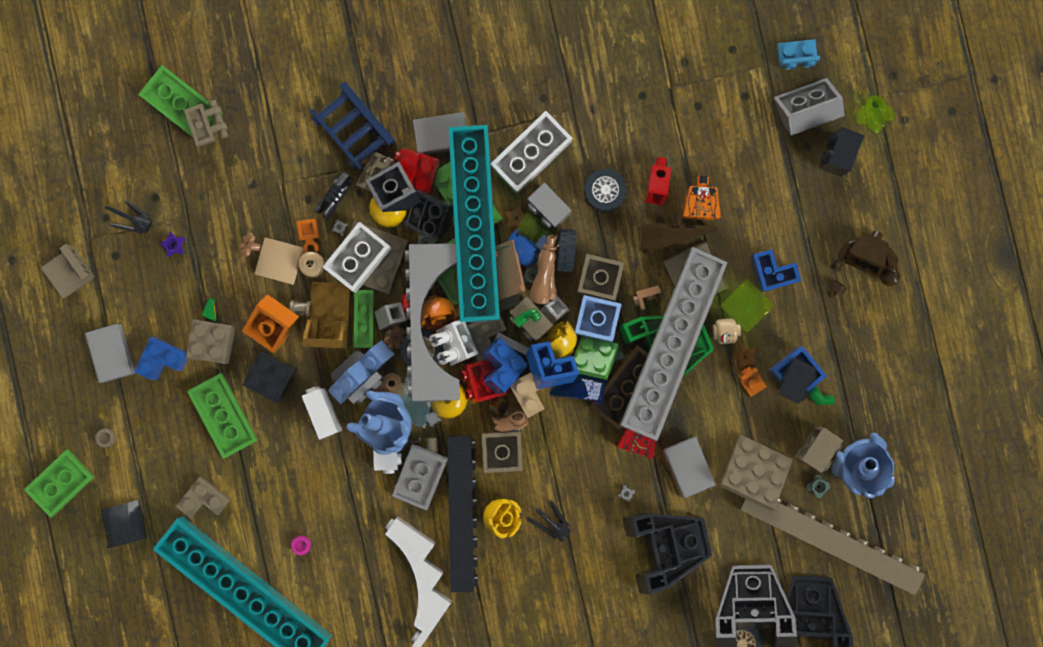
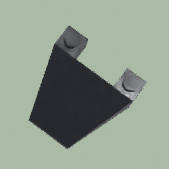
M636 513L622 517L626 536H645L652 567L650 570L635 574L639 593L650 595L667 590L712 556L704 518L652 513Z
M772 565L732 566L716 616L717 647H737L736 629H775L777 647H797L796 618Z
M794 575L786 598L796 618L797 638L828 640V647H853V636L833 579ZM775 629L771 633V647H777Z

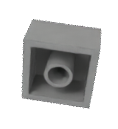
M545 182L527 201V208L535 216L538 214L542 218L541 223L548 230L550 228L555 230L572 211Z

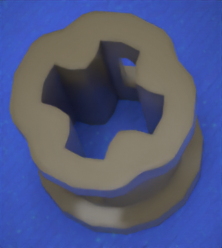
M291 300L290 310L298 316L310 318L311 301L301 303Z

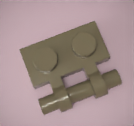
M216 100L209 102L211 109L205 110L203 104L184 110L197 147L215 142L214 133L219 132L221 139L229 137L227 133L228 127L223 122L221 116V107L217 105ZM213 116L216 125L211 126L208 117Z
M373 152L355 185L371 192L365 180L392 166L394 160Z

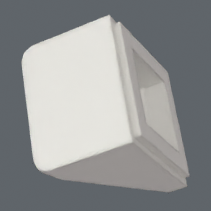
M556 296L555 300H551L540 311L554 324L569 309Z

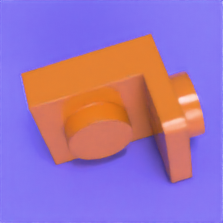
M749 366L740 372L741 376L738 377V380L749 397L754 396L767 387L758 374L757 368L751 369Z

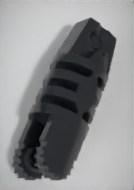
M343 172L333 182L332 187L328 189L314 212L317 214L323 212V217L328 220L344 198V195L347 194L349 186L353 181L352 177Z

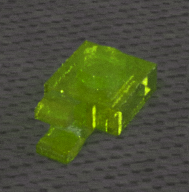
M525 213L517 227V230L532 239L536 235L540 237L542 235L547 237L553 235L541 228L543 223L529 213Z

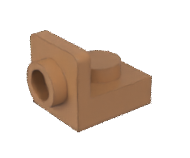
M659 285L635 292L636 296H633L635 307L644 310L645 306L642 298L645 297L646 301L657 298L656 294L661 293Z

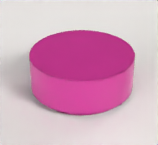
M304 535L297 536L291 543V549L296 555H305L311 549V541Z

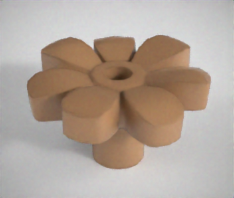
M249 232L246 236H243L244 243H240L239 248L242 250V256H249L251 250L259 251L260 244L254 243L255 236H253V233Z
M394 325L393 329L385 332L384 342L388 344V348H400V342H403L405 337L403 336L406 333L405 329Z

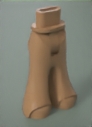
M555 235L547 237V241L543 244L538 257V272L528 297L535 303L548 304L549 300H555L557 296L554 271L559 254V245L557 244L558 236Z

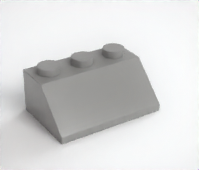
M827 78L774 97L783 126L790 135L798 134L844 116L843 97Z

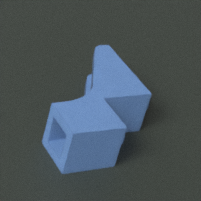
M381 340L369 349L358 362L347 369L328 391L342 404L394 356L393 351Z

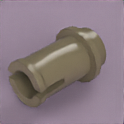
M425 439L426 449L438 454V439Z

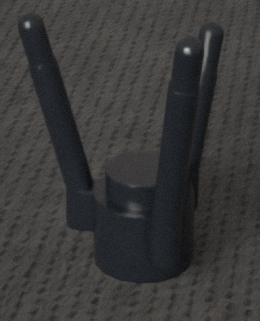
M128 200L125 203L141 216L136 215L134 218L108 205L105 206V209L132 221V225L135 226L130 227L109 223L111 227L133 231L138 234H146L152 225L153 220L149 219L150 215L141 211Z
M551 501L550 504L562 523L559 521L554 523L539 508H536V511L552 526L551 530L530 517L527 520L548 533L554 540L557 538L561 542L570 534L571 530L568 528L569 523L563 518L554 502Z

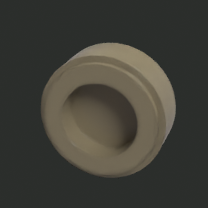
M101 429L97 432L95 441L102 448L111 447L116 442V434L112 429Z

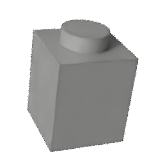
M401 302L385 305L374 312L379 330L393 328L394 325L398 326L407 321Z

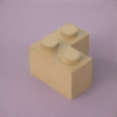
M531 372L513 382L510 387L527 418L544 410L536 394V391L540 389H536Z

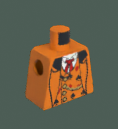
M697 176V186H690L688 188L682 212L683 219L719 220L721 218L718 189L716 187H708L709 176Z

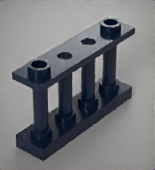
M343 82L339 86L342 90L341 95L319 114L312 108L310 110L313 114L311 119L317 126L322 125L350 158L347 162L353 169L356 170L358 168L362 172L363 167L360 163L381 145L388 144L389 147H392L396 142L349 85ZM350 100L355 105L352 107L353 110L332 128H329L323 120L345 101L348 102ZM363 115L367 119L364 122L365 125L345 142L341 143L335 134L354 118ZM375 129L379 134L377 136L378 139L354 158L347 149L368 131Z

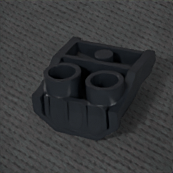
M416 189L415 191L421 202L411 207L404 225L437 240L442 239L449 230L454 216L453 204H448L424 191Z
M140 500L101 510L107 548L147 538Z

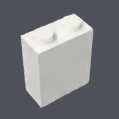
M315 386L306 390V394L302 398L319 440L342 431L326 388L320 389L319 386Z

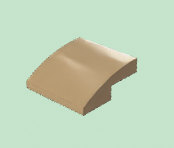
M264 238L255 274L294 285L299 268L298 262L304 248Z

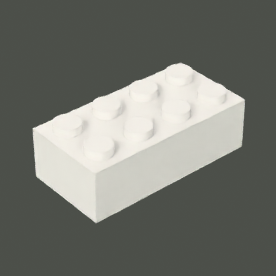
M545 111L490 166L518 194L572 142L573 138Z

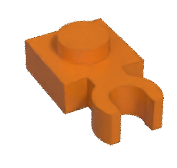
M317 218L297 221L299 238L306 241L304 245L305 253L309 252V245L315 247V252L319 251V244L315 241V238L320 237Z

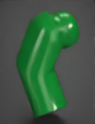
M532 308L521 313L513 321L519 328L530 319L533 322L539 321L542 315L538 309Z
M817 386L808 391L809 398L816 405H834L835 403L834 395L823 396Z

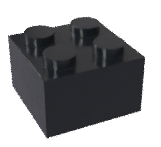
M844 127L835 131L833 135L831 134L826 144L829 146L827 152H823L820 163H822L820 169L840 177L851 172L864 135Z
M260 351L243 386L275 403H281L298 368L266 351Z

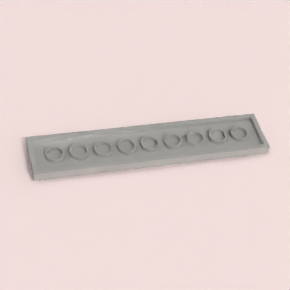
M692 247L690 249L620 426L654 441L658 440L727 265L726 261Z

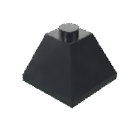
M400 162L365 180L382 212L405 211L421 202Z

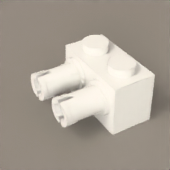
M460 320L436 330L437 334L429 337V341H435L431 343L433 347L442 344L444 352H440L437 355V359L442 358V360L438 361L441 365L450 362L452 366L479 354L466 323H461Z

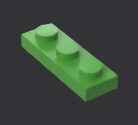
M358 290L356 293L354 292V348H372L374 346V290Z

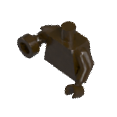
M873 231L871 235L863 233L860 237H854L846 241L838 253L839 257L831 261V268L836 262L840 264L837 272L842 269V261L845 260L844 263L877 278L880 275V281L886 286H895L900 279V272L897 270L898 257L893 249L889 247L888 242L882 240L883 234L879 231Z

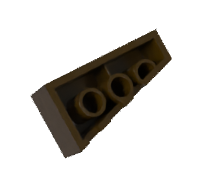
M635 344L630 347L609 374L607 380L602 383L587 403L588 406L619 430L622 427L620 424L648 356L647 352Z

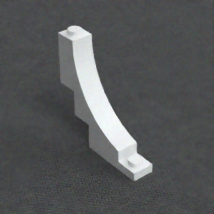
M397 517L395 520L391 518L385 527L388 530L385 535L393 540L403 551L411 564L417 582L418 609L414 626L421 630V632L417 630L411 641H413L412 647H421L452 600L433 588L444 572L425 559L435 545V542L400 517Z

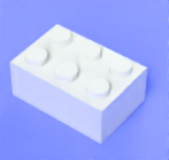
M359 222L325 263L323 268L356 293L392 248Z

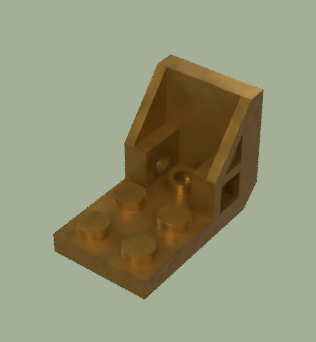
M312 282L310 320H307L302 346L347 349L351 290L343 283Z

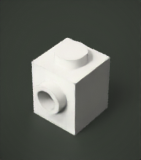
M373 451L374 470H383V474L394 473V470L399 469V465H402V453L395 452L380 455Z

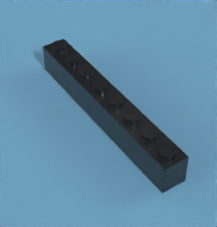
M472 435L448 436L451 592H474L475 587L478 586V575H474V567H478V555H474V548L478 546L477 536H474V528H477V517H473V509H477V497H473V490H476V478H473L472 470H476V459H472V451H476V441L472 440Z

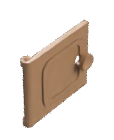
M513 239L495 247L499 301L525 291L519 258Z

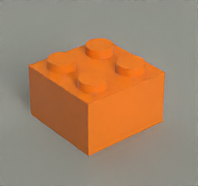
M267 294L254 308L242 332L272 353H275L285 342L299 316Z

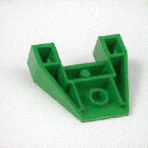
M663 316L639 317L618 326L624 343L627 344L642 338L649 353ZM704 324L683 377L714 350Z

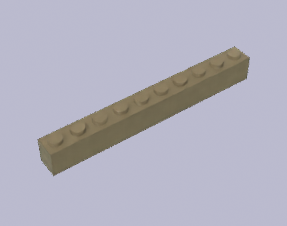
M742 497L737 507L738 509L916 595L925 574L919 572L920 567L909 563V566L902 563L903 559L893 554L889 557L885 555V550L877 546L872 549L867 546L869 542L859 537L857 540L850 538V533L842 529L838 532L832 529L834 525L824 520L821 524L815 521L816 516L805 512L803 515L798 512L799 508L789 503L787 506L781 504V499L778 500L775 510L770 511Z

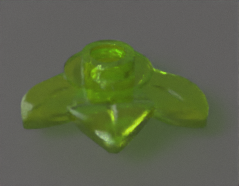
M872 95L866 100L865 106L858 110L857 124L863 125L867 123L873 132L879 133L885 121L895 120V113L891 106L885 104L881 96ZM872 102L877 103V108L872 107Z

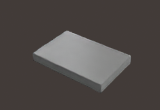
M412 444L392 497L428 510L448 458Z

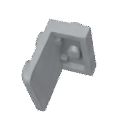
M355 351L331 374L333 380L336 382L347 369L358 362L364 355L360 351ZM376 371L348 399L353 404L357 402L362 403L367 398L366 392L371 389H377L383 383L381 379L384 376L379 371Z

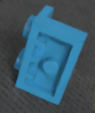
M815 39L778 43L776 45L779 68L785 67V70L796 68L798 65H804L805 68L815 66L820 60V56H817Z

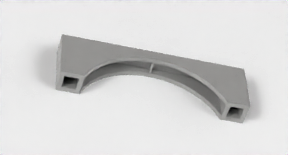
M409 244V250H405V262H409V269H406V281H410V288H406V300H410V308H406L407 319L411 320V327H407V339H411V347H407V358H411V366H408V378H412V386H408V397H412V402L459 401V379L446 373L433 360L425 346L420 324L422 306L430 288L442 274L456 266V244Z

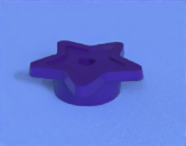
M170 232L168 238L161 242L160 245L167 250L168 257H171L174 253L183 254L184 251L181 245L185 238H176Z

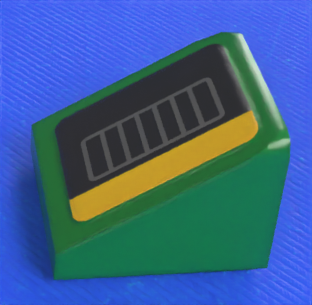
M210 298L206 303L202 316L213 321H218L216 299Z

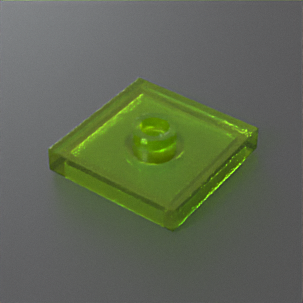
M745 279L720 305L737 324H740V327L746 333L774 306L748 279Z

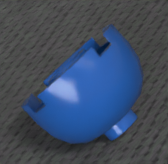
M516 229L508 241L514 240L519 263L523 266L535 265L538 262L540 249L526 235L523 237L518 235L521 231Z

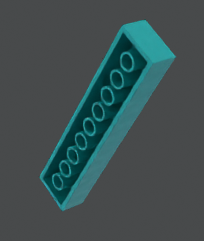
M488 125L449 127L460 322L499 321Z
M183 516L176 519L153 548L157 554L274 647H325L333 636Z

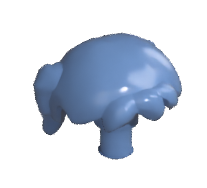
M367 391L366 396L371 402L363 413L359 424L349 423L347 429L355 433L359 439L373 448V451L377 454L387 455L401 451L408 441L412 426L411 417L404 406L403 399L396 393Z
M871 433L869 439L858 440L847 446L843 452H837L833 459L832 473L841 478L849 491L856 495L874 498L875 496L882 495L887 488L892 487L895 483V478L893 477L894 461L888 454L887 443L877 433Z

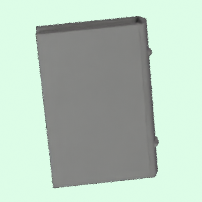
M464 112L413 120L418 152L430 155L450 151L449 127L466 126Z
M115 324L85 333L99 383L135 374L122 324Z
M695 436L662 450L682 498L689 497L716 485Z

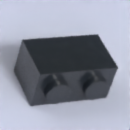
M791 358L775 394L800 404L808 394L806 389L809 383L812 384L816 378V373H814L816 368L801 360Z

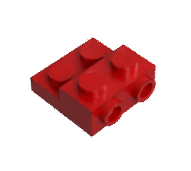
M408 148L397 151L394 162H400L414 189L431 195L441 160Z
M487 360L462 366L460 371L461 379L463 382L466 381L467 385L465 390L466 398L471 400V404L511 393L509 387L505 393L496 394L483 382L495 368Z

